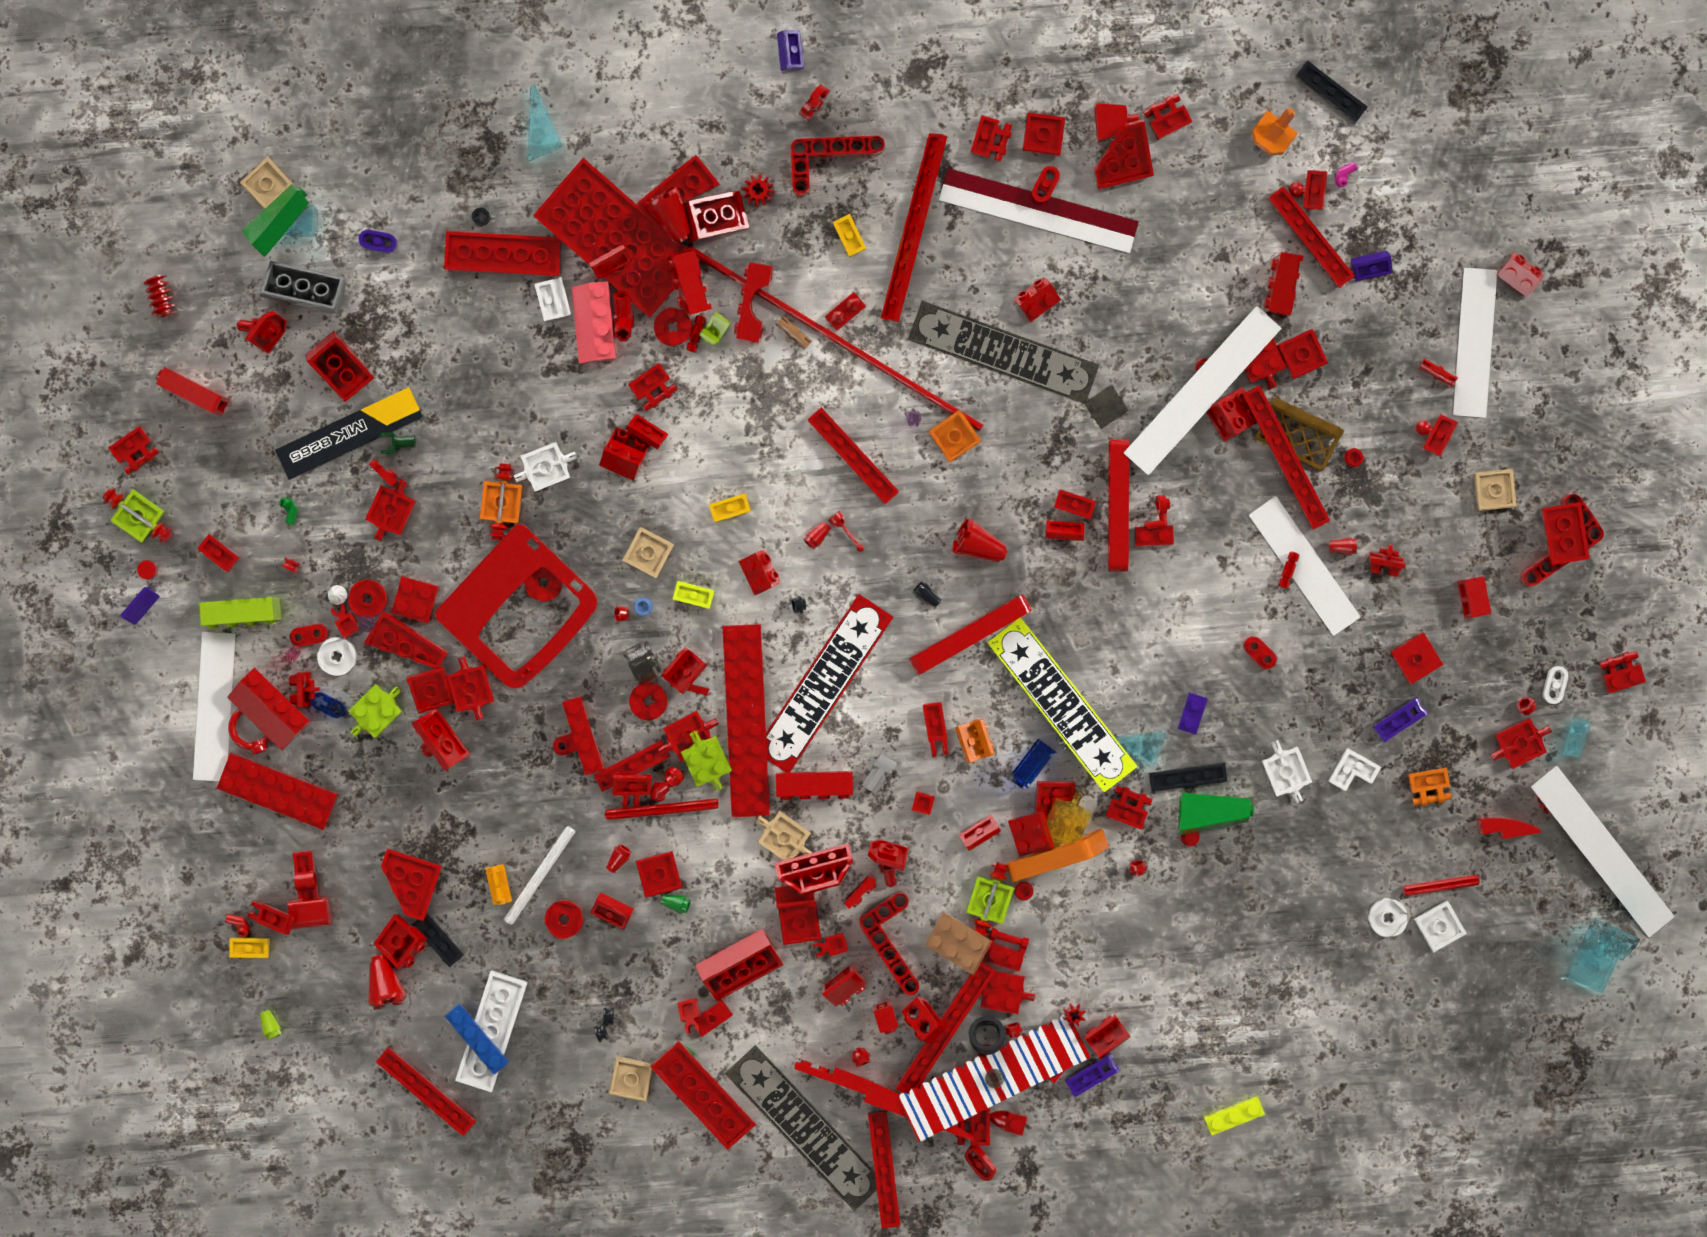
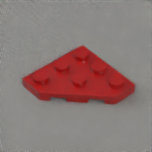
M1143 119L1124 124L1094 168L1098 190L1154 176L1146 126Z
M387 848L381 868L404 914L424 921L442 866Z

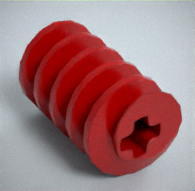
M167 275L151 277L144 281V285L149 286L145 290L146 293L151 294L147 299L154 301L149 305L150 308L155 309L151 312V315L158 318L177 313L176 311H170V308L174 307L175 304L168 303L169 300L173 299V296L166 295L171 291V289L164 287L169 284V281H163V278L167 277Z

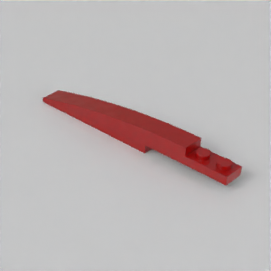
M802 1059L800 1063L796 1062L794 1069L866 1094L865 1103L906 1117L899 1102L900 1094L836 1067L833 1074H830V1069L819 1066L818 1069L811 1067V1062ZM956 1125L944 1130L960 1137L974 1140L972 1135Z

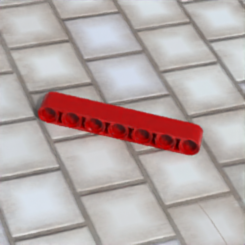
M1109 439V572H1128L1129 457L1124 454L1129 447V439Z
M1021 594L909 658V661L919 676L1031 612L1032 608L1024 594Z

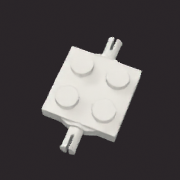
M557 442L522 455L524 472L514 475V478H517L515 479L517 483L528 479L533 486L534 492L570 479L567 462L578 458L574 456L576 455L575 451L563 455Z
M1279 740L1271 742L1275 754L1262 760V764L1275 796L1278 797L1285 793H1292L1295 803H1299V801H1303L1299 790L1304 785L1312 783L1299 748L1296 746L1289 750H1282Z

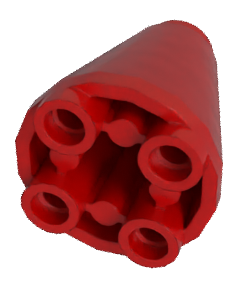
M383 954L371 957L368 1005L373 1006V1010L385 1008L386 1004L392 1003L393 1006L403 1004L407 995L391 962Z

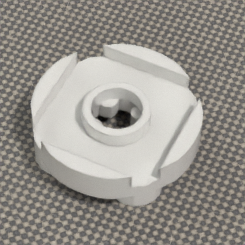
M339 637L330 638L321 645L317 660L321 669L328 674L334 676L344 675L350 672L356 665V649L347 639ZM335 651L342 654L341 661L339 662L332 659Z
M1384 898L1373 904L1369 911L1368 921L1371 928L1377 934L1384 937L1397 936L1407 926V911L1397 900ZM1392 913L1391 918L1393 920L1391 922H1384V915Z

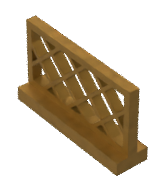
M1273 396L1270 405L1272 409L1280 412L1282 420L1279 423H1284L1287 431L1285 434L1288 435L1295 453V446L1306 444L1308 454L1300 456L1296 453L1298 459L1324 471L1345 430ZM1295 419L1298 421L1300 428L1289 431L1286 421ZM1258 428L1254 439L1268 445L1266 439L1260 437L1261 430ZM1314 428L1317 436L1306 440L1303 429ZM1301 430L1304 441L1293 444L1290 434ZM1329 435L1335 438L1331 446L1323 447L1321 437ZM1318 439L1321 449L1310 452L1307 442ZM1323 452L1325 459L1322 465L1314 462L1313 454Z

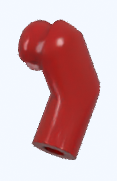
M227 914L225 923L236 925L238 935L246 937L250 933V927L246 919L241 916Z

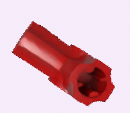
M618 291L613 294L615 310L614 335L620 342H626L631 337L632 328H634V313L631 310L630 293Z

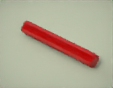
M1470 875L1405 885L1403 890L1406 896L1476 886L1480 884L1478 875Z

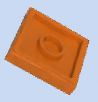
M960 409L928 431L950 463L982 441Z

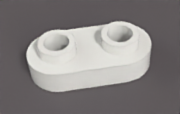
M1554 666L1548 671L1542 693L1543 699L1547 703L1557 704L1563 699L1568 681V672L1564 667ZM1556 672L1560 674L1558 679L1554 678ZM1550 691L1555 692V696L1553 698L1549 696Z

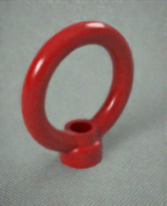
M237 709L230 717L228 723V731L232 741L243 749L251 750L253 755L267 751L266 744L269 743L270 739L266 735L254 742H246L238 736L236 723L243 713Z

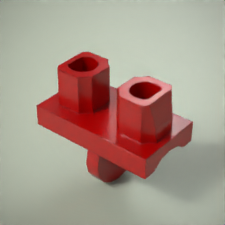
M1388 544L1386 549L1380 548L1379 553L1369 552L1368 556L1370 572L1377 574L1381 573L1383 565L1389 566L1388 575L1398 577L1401 569H1405L1406 563H1404V558L1398 557L1399 551H1394L1392 544Z
M297 672V674L289 676L290 686H297V693H291L289 701L297 705V707H310L311 699H315V691H320V687H315V680H311V672Z

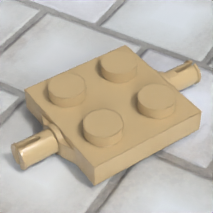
M779 811L770 822L761 817V815L756 820L759 825L765 828L758 843L783 861L792 859L799 853L802 855L813 853L804 847L805 841L811 832L782 811Z

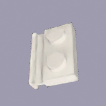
M562 277L535 284L544 322L572 315Z

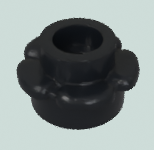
M801 596L792 598L794 613H800L801 615L803 610H806V601Z

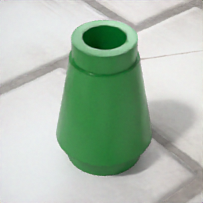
M664 894L661 900V905L679 914H687L691 899H688L687 896Z

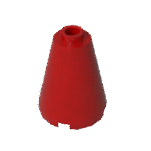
M677 186L658 194L654 200L651 198L643 204L674 241L682 242L689 238L688 234L691 231Z
M969 518L965 519L957 531L958 539L957 541L954 540L952 545V553L956 555L997 563L1000 560L1003 561L1008 552L1005 544Z

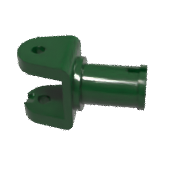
M393 432L379 433V437H392L393 449L380 450L381 454H396L399 448L416 447L415 435L398 437Z

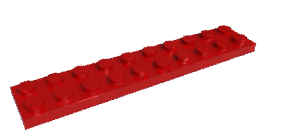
M761 624L722 626L729 765L732 770L729 772L732 817L770 816Z

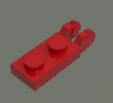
M942 702L922 704L932 757L937 756L935 741L941 740L943 745L942 751L944 755H948L947 732Z
M252 901L251 906L260 909L259 914L248 912L247 917L284 935L290 934L295 916L267 904Z

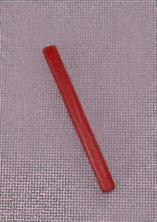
M718 799L607 809L605 810L606 820L713 810L719 808Z

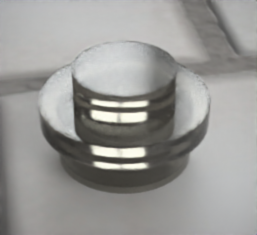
M991 1069L985 1075V1082L991 1088H998L1004 1082V1075L998 1069Z

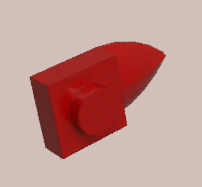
M995 1111L990 1113V1121L1006 1132L1023 1136L1027 1116L1010 1111Z

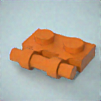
M1446 767L1408 774L1411 793L1419 792L1418 798H1412L1413 806L1421 805L1422 807L1434 802L1440 804L1452 799L1450 792H1443V788L1450 787ZM1436 789L1435 795H1426V791Z

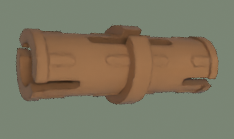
M785 316L777 322L776 326L783 330L790 340H794L804 350L812 342L811 339L800 331L798 326L793 325Z

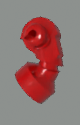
M669 767L664 773L665 781L653 784L650 795L651 799L658 802L665 800V795L670 791L669 788L679 786L683 782V773L675 767Z

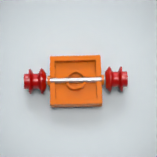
M499 463V467H495L499 472L494 475L498 480L502 481H484L480 519L495 521V523L489 525L492 533L488 534V536H492L491 540L499 541L505 537L504 530L508 529V527L503 525V522L519 523L523 485L507 483V481L514 478L510 475V471L514 469L511 468V464Z

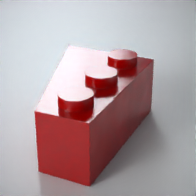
M688 249L669 254L668 267L674 274L672 283L674 289L678 290L679 297H677V303L679 308H682L684 312L690 315L712 309L711 303L707 304L705 296L707 289L702 283V273L695 250Z

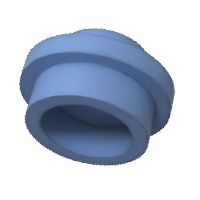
M642 597L635 601L634 611L637 615L645 617L651 614L653 610L651 600Z

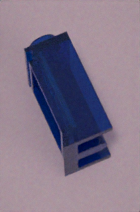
M1037 739L1010 774L1013 777L1012 781L1021 789L1024 786L1029 788L1027 784L1031 785L1051 759L1050 754H1056L1057 752L1040 739Z

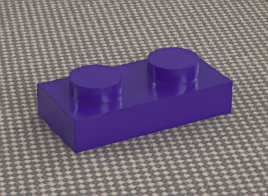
M1189 692L1177 729L1196 735L1208 698Z

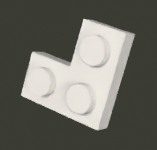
M1346 748L1328 782L1346 791L1354 776L1357 775L1372 784L1381 767Z

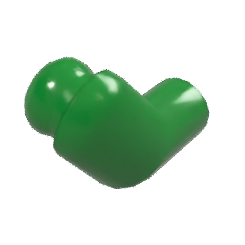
M283 497L280 499L279 505L287 512L285 523L294 525L298 507L291 498Z

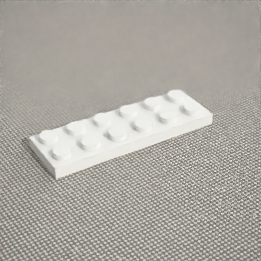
M491 970L475 1021L505 1055L528 982ZM467 1044L455 1081L492 1092L499 1071L493 1075Z

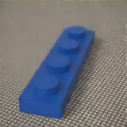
M461 1003L444 1016L493 1075L510 1062Z

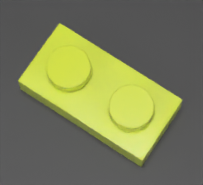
M677 581L673 599L710 609L715 590Z

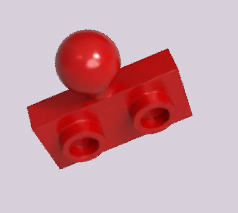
M1307 170L1306 186H1303L1300 182H1293L1289 186V193L1293 197H1300L1302 194H1305L1303 206L1305 210L1324 211L1328 172Z
M1440 414L1433 428L1428 421H1419L1416 424V432L1423 436L1429 434L1423 449L1441 457L1459 423Z

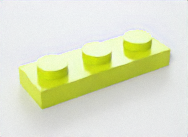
M1258 1096L1204 1116V1119L1212 1136L1263 1116L1265 1113Z

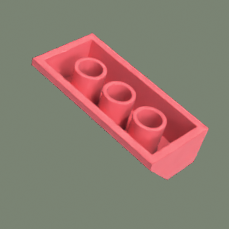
M608 281L595 282L572 287L579 364L617 360L610 283Z

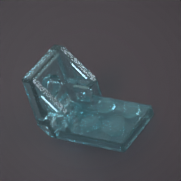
M1594 919L1585 933L1566 977L1603 994L1618 959L1623 961L1637 947L1640 939L1607 923Z

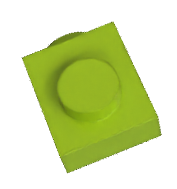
M715 312L699 335L703 337L706 343L715 346L732 323Z

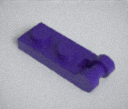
M1418 697L1412 699L1373 726L1383 742L1388 741L1428 714L1427 710L1422 708ZM1414 708L1417 713L1412 715L1409 710Z
M1111 1053L1065 1079L1074 1097L1121 1070L1118 1064L1115 1065L1114 1057ZM1107 1064L1109 1069L1104 1072L1101 1066Z

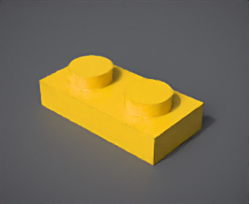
M850 214L833 222L849 258L867 249Z
M746 493L709 504L714 523L751 512Z
M231 937L229 957L269 958L270 938Z

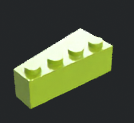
M280 597L199 603L201 626L207 625V629H217L220 624H226V628L238 627V623H245V626H257V622L264 621V625L276 624V620H282Z

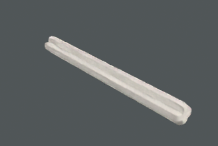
M569 826L565 828L505 916V922L510 925L515 922L575 834L574 829Z

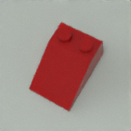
M740 190L691 200L683 204L691 231L688 234L689 243L749 228Z
M334 330L305 354L306 361L345 402L374 379L372 373Z
M852 963L822 986V995L835 1007L839 1004L842 1007L850 1001L849 997L854 993L858 995L866 989L867 981Z

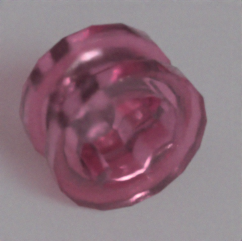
M292 646L283 659L288 660L289 664L292 665L302 651H297L296 647Z

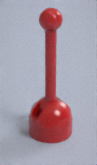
M838 511L828 521L834 527H841L857 546V551L862 552L864 546L859 544L844 526V515Z

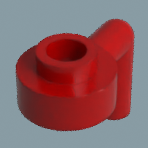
M1157 495L1155 497L1159 520L1144 522L1145 530L1164 528L1168 525L1167 510L1170 509V501L1165 495Z

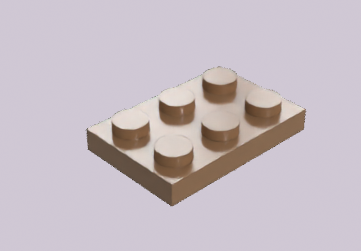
M943 912L925 946L971 975H974L992 941L950 914Z

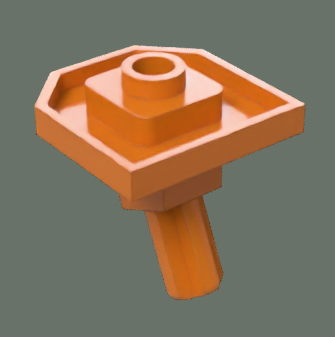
M1286 108L1279 118L1267 110L1252 130L1254 144L1270 156L1282 155L1298 134L1288 125L1296 115L1294 110Z

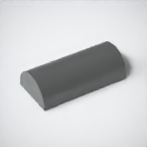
M270 261L259 294L262 298L338 314L345 294L346 279L341 276Z

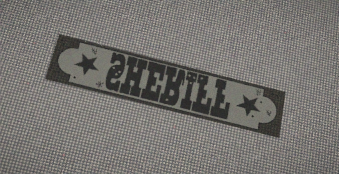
M921 301L908 337L909 341L1083 404L1087 402L1100 366L1094 362L925 301Z
M756 1045L725 1073L853 1211L877 1191L875 1171Z

